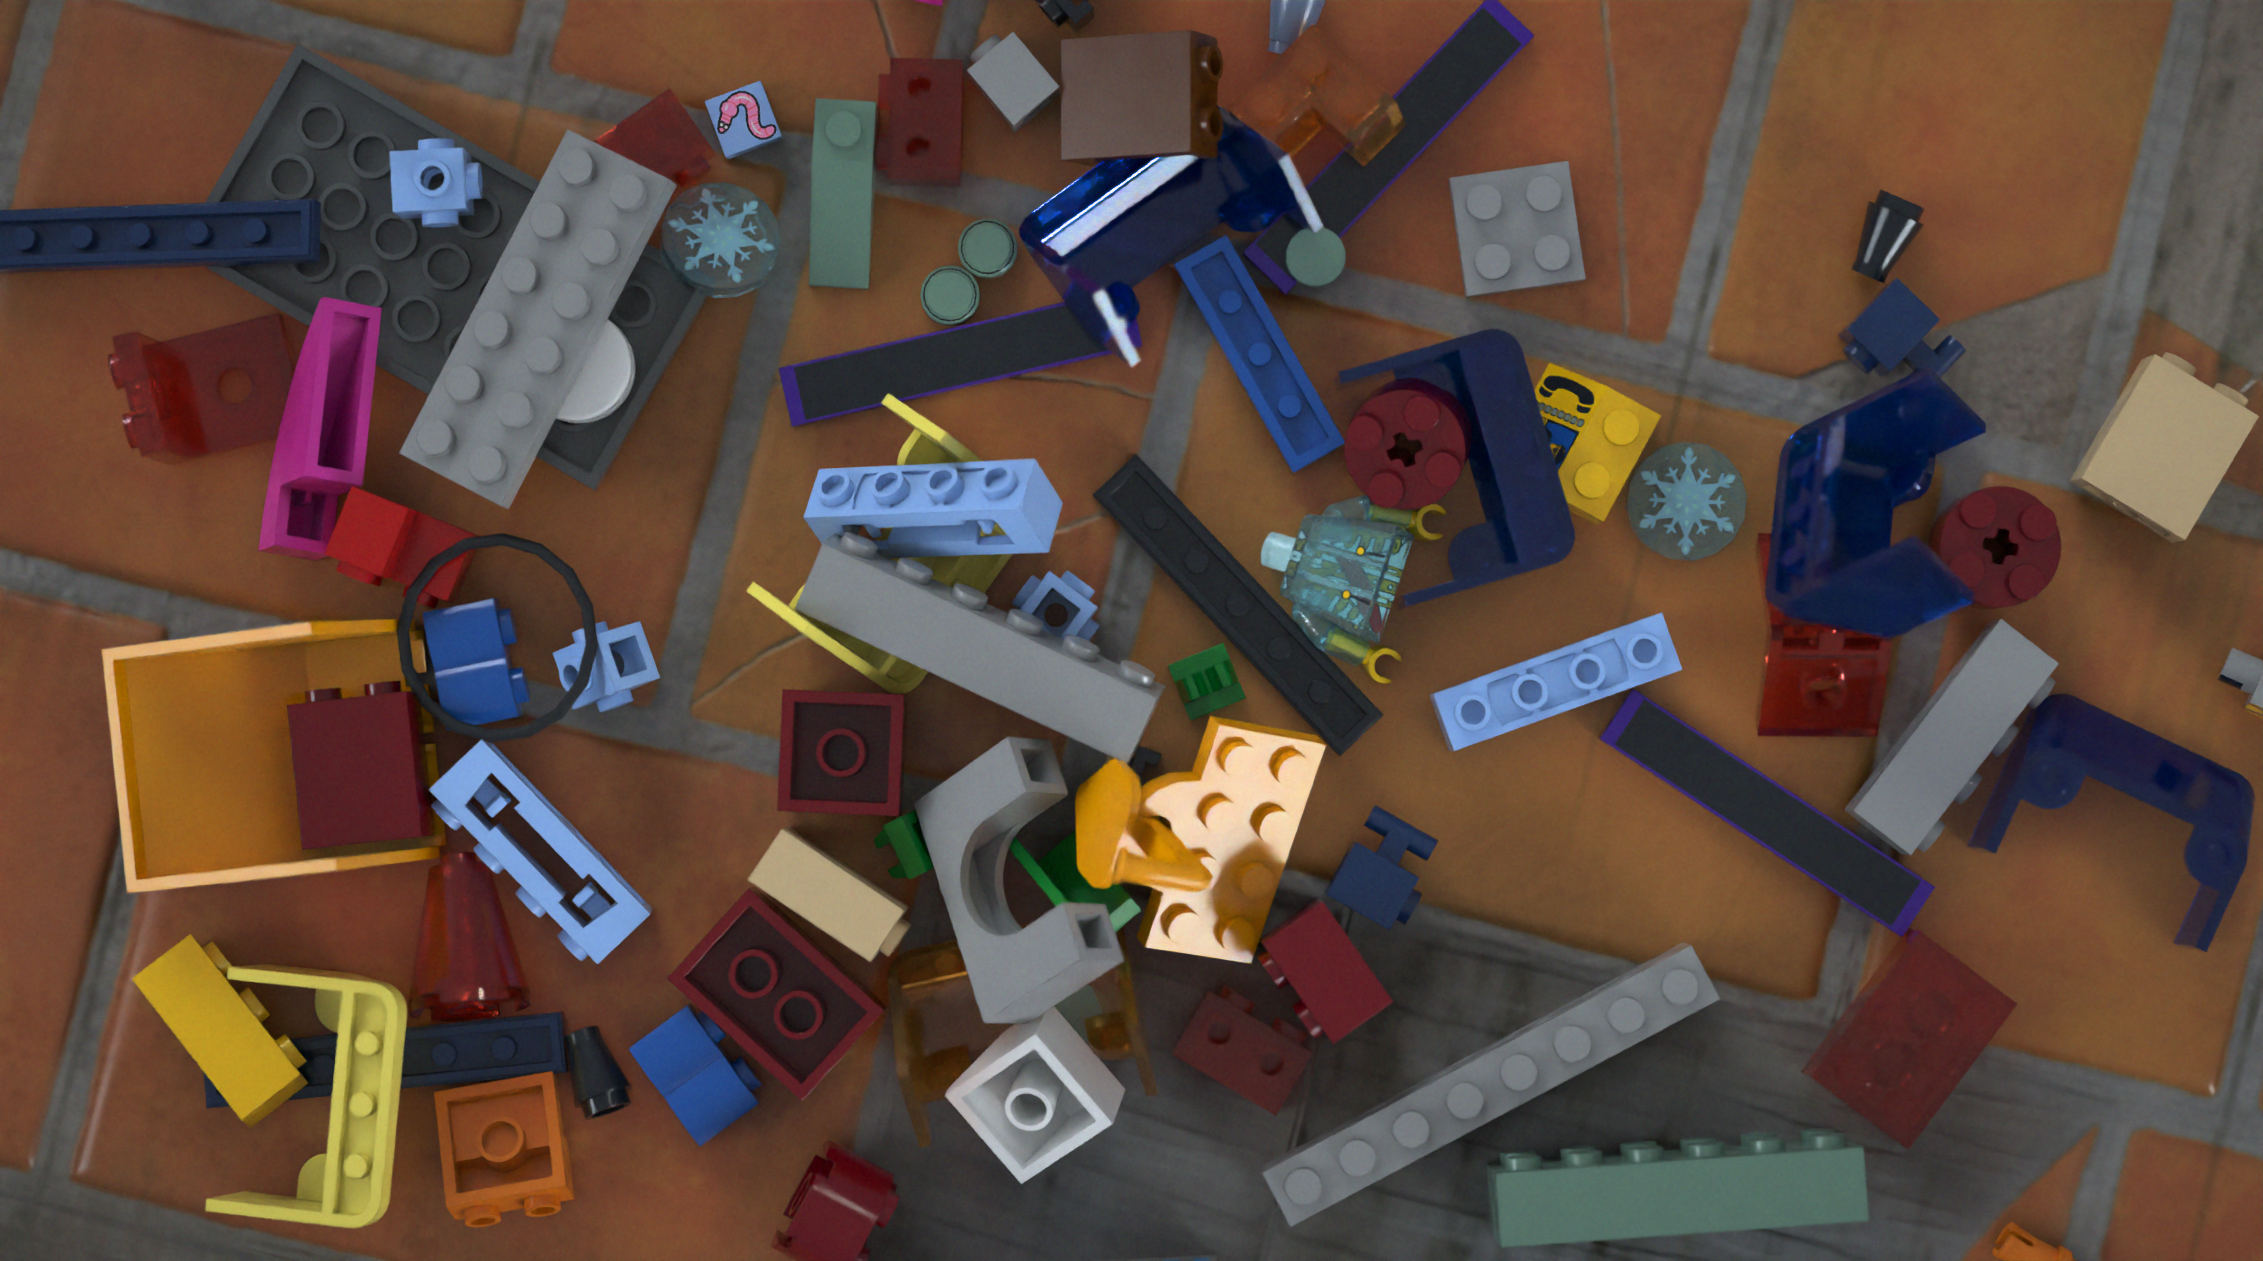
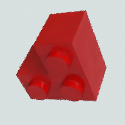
M351 486L324 554L340 560L336 569L337 572L358 581L380 587L383 578H389L405 584L406 586L402 594L405 597L406 591L431 558L464 538L478 537L479 535L372 492ZM477 549L468 550L439 567L418 595L417 602L436 609L439 599L456 603Z

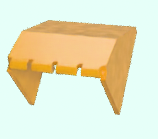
M399 619L306 622L102 649L127 893L338 871L440 858L439 846L447 845L445 825L433 808L435 835L302 850L287 705L305 703L304 691L341 687L342 698L365 696L364 684L400 681L401 692L412 691L411 687L407 686V680L401 671L397 638ZM412 619L409 636L413 667L417 674L428 672L424 630L416 631L415 619ZM424 684V687L431 698L430 685ZM421 706L424 733L435 732L433 715ZM425 744L431 788L440 779L436 744Z

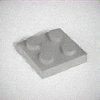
M1568 161L1449 178L1448 184L1465 298L1583 282L1586 279Z

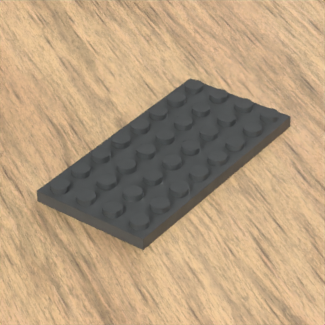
M297 43L205 203L296 199L317 200L321 203L320 263L205 267L309 327L318 303L323 297L382 308L376 365L429 395L540 181ZM423 139H454L455 148L463 147L471 154L472 163L481 164L483 198L474 199V215L458 216L459 225L430 228L422 226V218L401 219L393 213L390 151L418 150V141ZM444 176L435 180L432 187L433 190L438 189L443 184ZM647 243L608 317L627 337L635 356V379L628 397L616 411L598 421L569 423L556 418L536 457L597 491L716 283L693 269L685 270V264Z

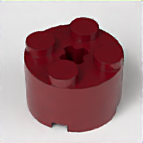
M1402 378L1390 381L1370 394L1348 426L1344 445L1348 471L1359 489L1377 506L1402 510L1428 506L1445 496L1460 477L1470 453L1472 442L1471 424L1461 402L1446 389L1443 390L1426 380L1418 378ZM1402 432H1405L1408 440H1420L1421 444L1415 454H1410L1407 448L1399 449L1396 445Z
M2007 486L1980 489L1965 494L1953 501L1936 518L1928 540L1929 563L1939 582L1953 599L1978 609H1998L2015 606L2037 597L2054 577L2061 557V537L2054 513L2035 496L2021 489ZM1998 535V543L2005 546V555L1995 558L1992 562V552L1983 549V542Z
M827 1140L823 1144L824 1155L827 1160L815 1155L783 1213V1215L793 1220L785 1233L776 1229L771 1247L796 1261H867L870 1249L865 1246L874 1225L882 1229L887 1225L900 1199V1196L895 1194L897 1185L893 1183L894 1174L839 1144Z

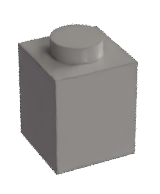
M1014 32L1003 40L997 34L993 35L982 43L969 57L974 63L967 70L969 80L1014 133L1060 96L1059 85Z

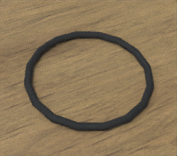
M505 533L464 538L431 558L406 591L397 626L401 671L420 705L451 731L487 742L529 738L562 719L587 687L598 648L593 604L574 569L543 544ZM503 545L537 555L565 578L581 607L586 645L577 680L555 709L526 726L489 730L458 721L430 698L413 667L409 629L418 595L439 567L468 550Z

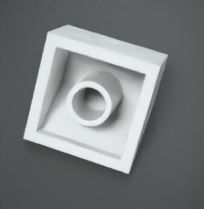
M1053 1006L1027 1024H1014L1005 1030L947 1089L945 1097L1022 1184L1112 1125L1126 1089L1055 1006Z

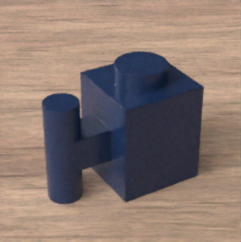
M1898 278L1887 283L1838 334L1847 344L1842 350L1845 356L1866 374L1875 370L1880 376L1891 372L1903 360L1913 372L1903 381L1899 389L1914 403H1917L1966 352L1963 345L1951 335H1948L1934 350L1922 340L1941 319Z
M1375 805L1363 826L1384 837L1376 852H1373L1353 841L1324 893L1390 930L1395 920L1404 925L1407 923L1422 896L1421 892L1414 889L1419 877L1398 866L1399 861L1406 850L1427 861L1438 840Z

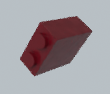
M400 681L364 684L365 696L342 698L341 687L304 691L305 703L287 705L302 850L435 835L422 710L413 691L401 692Z

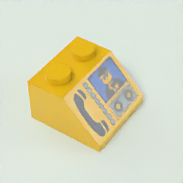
M1549 363L1492 469L1587 521L1598 525L1605 521L1661 415L1606 385Z

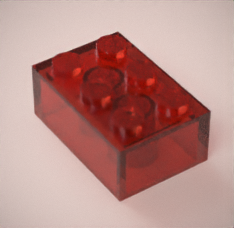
M1908 928L1801 1072L1893 1142L1909 1150L2016 1007L2017 1003L1923 932Z

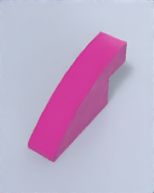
M327 297L320 299L298 359L279 428L265 499L258 551L314 561L328 556L324 553L335 527L338 496L350 491L351 486L357 488L363 486L382 308Z

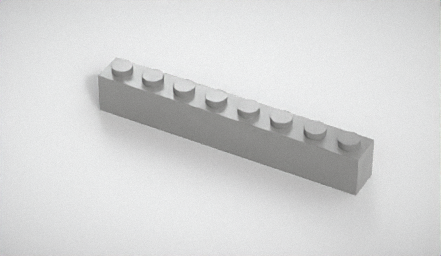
M1683 942L1260 1166L1261 1172L1287 1222L1292 1227L1718 1001L1720 998L1692 945Z

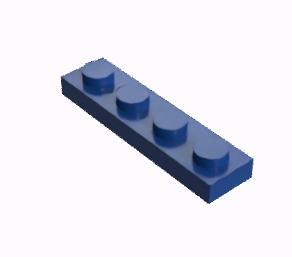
M1225 235L1175 263L1174 268L1292 474L1345 445L1342 435L1228 236Z

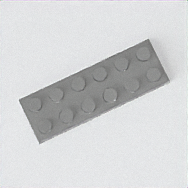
M567 129L399 454L509 509L677 185L670 179Z

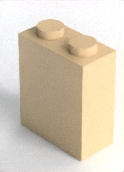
M2165 352L2162 358L2154 354L2141 360L2069 482L2169 542L2174 543L2186 540L2259 416L2245 408L2248 403V399L2245 396L2220 383H2216L2214 388L2193 377L2197 371L2193 365L2174 354Z
M792 827L781 829L748 879V881L870 962L877 957L879 952L889 957L912 925L903 919L910 906Z

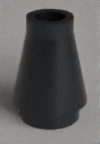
M1880 189L1875 202L1868 201L1858 251L1851 269L1884 283L1890 270L1923 227L1919 220L1924 208Z
M597 1025L590 1026L566 1035L564 1040L568 1049L575 1108L581 1107L585 1119L590 1120L614 1113L629 1106L631 1101L627 1091L632 1086L603 1040L599 1027Z

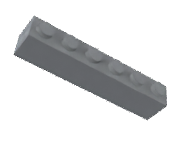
M845 532L842 537L834 534L822 544L795 610L1107 755L1122 760L1127 764L1136 753L1166 687L1153 681L1155 674L1151 670L1132 661L1122 660L1120 665L1107 660L1098 655L1100 649L1095 644L1081 637L1068 634L1065 636V639L1053 635L1042 629L1044 626L1043 621L1025 611L1011 609L1008 614L987 604L989 598L986 594L971 586L956 583L954 588L932 579L933 571L917 561L900 558L896 562L876 553L878 545L861 535Z

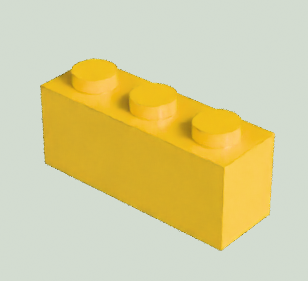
M189 934L134 976L132 980L239 1118L249 1128H252L308 1084L307 1080L298 1070L307 1061L285 1033L275 1040L261 1022L267 1019L270 1013L251 989L247 987L239 994L225 976L228 974V967L233 966L215 943L211 941L202 947Z

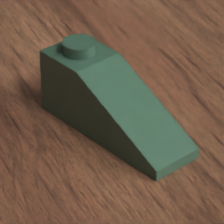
M815 99L811 175L809 286L869 290L880 111L876 102Z

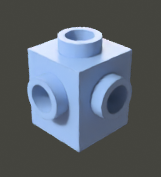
M423 139L418 141V150L390 151L393 213L401 219L422 218V226L430 228L459 225L458 216L474 215V199L483 198L481 164L472 163L471 154L463 147L455 148L454 139ZM444 176L443 184L438 189L433 190L432 187L435 180Z
M1068 570L1065 571L1061 578L1048 571L1042 581L1032 575L1011 603L1019 610L1039 618L1044 623L1043 630L1062 639H1065V636L1070 634L1089 641L1100 627L1097 622L1091 619L1098 610V607L1089 601L1096 591ZM1060 604L1066 608L1068 618L1065 624L1060 627H1052L1047 624L1044 614L1050 605Z
M606 621L595 624L598 641L597 652L588 685L572 705L573 710L593 703H597L600 713L634 701L631 690L660 678L640 621L612 630L608 629ZM584 628L572 632L574 644L553 653L559 670L560 681L566 692L569 691L577 680L586 645Z

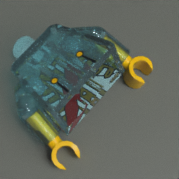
M1364 494L1331 504L1324 510L1322 515L1306 514L1302 519L1297 538L1275 531L1268 534L1261 551V564L1285 572L1280 586V595L1293 602V619L1318 649L1352 666H1358L1362 663L1367 675L1379 683L1386 684L1392 680L1376 673L1374 668L1376 659L1381 655L1388 654L1402 662L1401 656L1395 650L1385 645H1376L1370 648L1369 641L1378 644L1380 642L1414 537L1421 542H1432L1443 537V535L1438 533L1431 534L1423 528V515L1429 513L1442 517L1446 515V511L1437 504H1430L1417 510L1384 508L1377 506Z

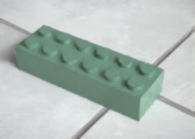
M1813 1128L1800 1130L1801 1140L1785 1141L1784 1137H1777L1775 1132L1741 1134V1145L1724 1146V1142H1717L1716 1137L1705 1136L1680 1139L1681 1149L1663 1150V1146H1656V1141H1633L1620 1143V1153L1602 1155V1151L1596 1150L1595 1145L1561 1147L1560 1158L1541 1159V1155H1536V1150L1532 1149L1500 1152V1162L1486 1163L1491 1235L1499 1246L1504 1248L1869 1221L1864 1147L1847 1139L1846 1133H1837L1836 1128Z

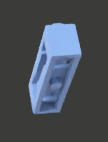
M1036 459L819 469L803 518L821 544L834 534L842 537L845 532L858 534L861 526L865 527L872 538H878L882 535L880 528L893 527L888 540H871L878 545L876 553L887 558L1049 552L1063 502ZM996 523L1007 534L980 537L981 529L984 533L989 534Z
M1658 613L1430 694L1429 697L1448 750L1456 751L1682 670L1663 614Z
M481 739L429 789L437 798L431 804V807L440 818L455 831L463 825L479 841L473 848L479 858L496 874H499L505 868L521 885L515 891L519 899L539 918L547 912L563 928L557 935L559 940L580 961H583L589 955L599 964L651 914L653 908L493 742ZM491 774L520 802L515 807V810L582 879L590 874L616 901L611 905L598 892L594 884L589 882L572 899L578 907L582 908L592 918L586 922L564 899L567 891L500 822L494 827L470 802L473 797L485 807V811L492 818L511 801L508 795L501 792L489 779Z

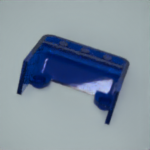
M1219 105L1218 109L1223 119V133L1218 141V154L1216 158L1204 159L1184 155L1102 161L1031 212L1020 225L1019 236L1030 256L1086 331L1130 367L1141 361L1126 333V330L1132 325L1140 311V302L1132 288L1223 222L1235 231L1259 232L1269 227L1275 218L1283 212L1313 233L1324 227L1289 154Z
M1487 329L1337 373L1333 379L1336 391L1394 375L1395 380L1402 378L1426 380L1453 394L1463 405L1471 424L1472 442L1468 460L1486 523L1466 528L1459 532L1452 540L1448 550V563L1453 581L1404 594L1396 598L1400 610L1551 566L1563 560L1570 553L1575 540L1573 522L1523 350L1514 336L1500 329Z
M1929 366L1802 426L1784 444L1779 457L1765 596L1785 617L1882 638H1892L1905 634L1920 625L1974 602L1975 593L1917 536L1890 546L1893 508L1908 501H1914L1926 493L1932 482L1936 455L1986 432V423Z
M2047 695L2038 707L2030 709L1967 847L1977 852L1996 854L2020 800L2043 809H2057L2067 805L2075 798L2086 775L2194 825L2185 845L2184 863L2189 874L2201 884L2174 943L2183 948L2207 952L2246 867L2255 807V794L2250 782L2241 774L2072 695Z

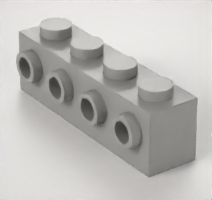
M1990 620L1844 810L1900 854L1912 855L1916 848L1921 852H1925L1943 831L1945 823L1939 820V818L1953 800L1961 805L1980 783L1982 776L1976 770L1990 753L1998 757L2013 741L2019 731V728L2013 722L2027 705L2035 709L2050 693L2056 683L2050 677V674L2059 663L2004 620Z

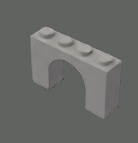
M1007 737L913 803L921 825L922 835L927 844L937 875L940 891L944 897L953 925L957 944L970 978L975 1000L984 1023L1027 1024L1124 961L1105 904L1061 903L1023 929L1013 918L1006 902L1003 887V870L1008 847L1025 824L1068 795L1051 740Z

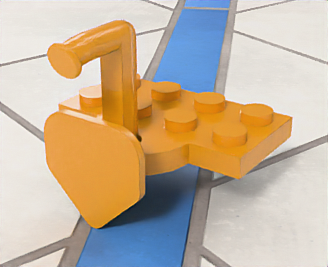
M1210 716L1192 772H1169L1148 781L1141 787L1138 776L1124 761L1110 760L1078 787L1075 795L1076 851L1079 872L1090 885L1097 888L1105 889L1113 882L1119 883L1121 880L1153 888L1137 934V939L1144 947L1251 964L1326 744L1317 735Z

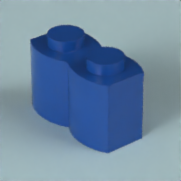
M491 598L423 612L426 638L435 671L441 707L458 721L472 725L522 716L521 704L530 702V693L524 668H513L510 658L509 645L518 643L517 629L511 608L501 609L498 598Z
M689 1003L633 1044L629 1050L699 1146H702L759 1104L760 1098L755 1090L762 1085V1082L743 1056L732 1061L719 1043L727 1036L725 1031L702 1010L697 1013Z

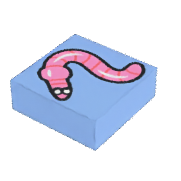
M761 80L705 101L727 160L783 139Z

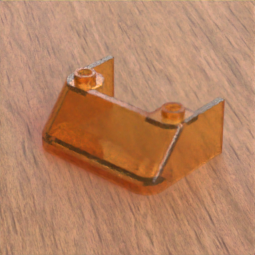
M1031 923L1023 924L1020 926L1024 929ZM1123 926L1115 935L1124 961L1087 984L1092 986L1103 1014L1085 1018L1086 1033L1091 1051L1102 1059L1123 1060L1135 1056L1145 1095L1149 1097L1158 1095L1149 1033L1129 944ZM957 939L906 951L894 959L887 973L897 1080L920 1147L932 1145L928 1102L947 1099L945 1097L947 1089L971 1066V1059L980 1057L1005 1030L1016 1024L983 1022Z

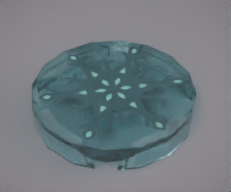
M727 182L702 183L682 192L668 207L659 235L661 256L672 276L684 286L688 283L692 287L700 289V294L712 298L739 297L757 289L774 268L781 245L778 221L767 203L749 189Z
M1681 441L1658 448L1639 463L1628 485L1625 508L1632 531L1647 549L1668 559L1691 562L1718 553L1734 540L1745 519L1747 494L1740 472L1725 454L1706 444Z

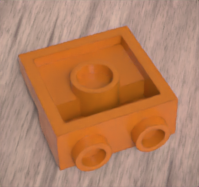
M553 1071L434 1092L445 1201L447 1209L455 1220L464 1219L465 1225L469 1227H486L499 1223L501 1221V1212L524 1208L525 1215L530 1217L549 1216L561 1210L560 1202L574 1199L568 1142L563 1135L558 1084Z

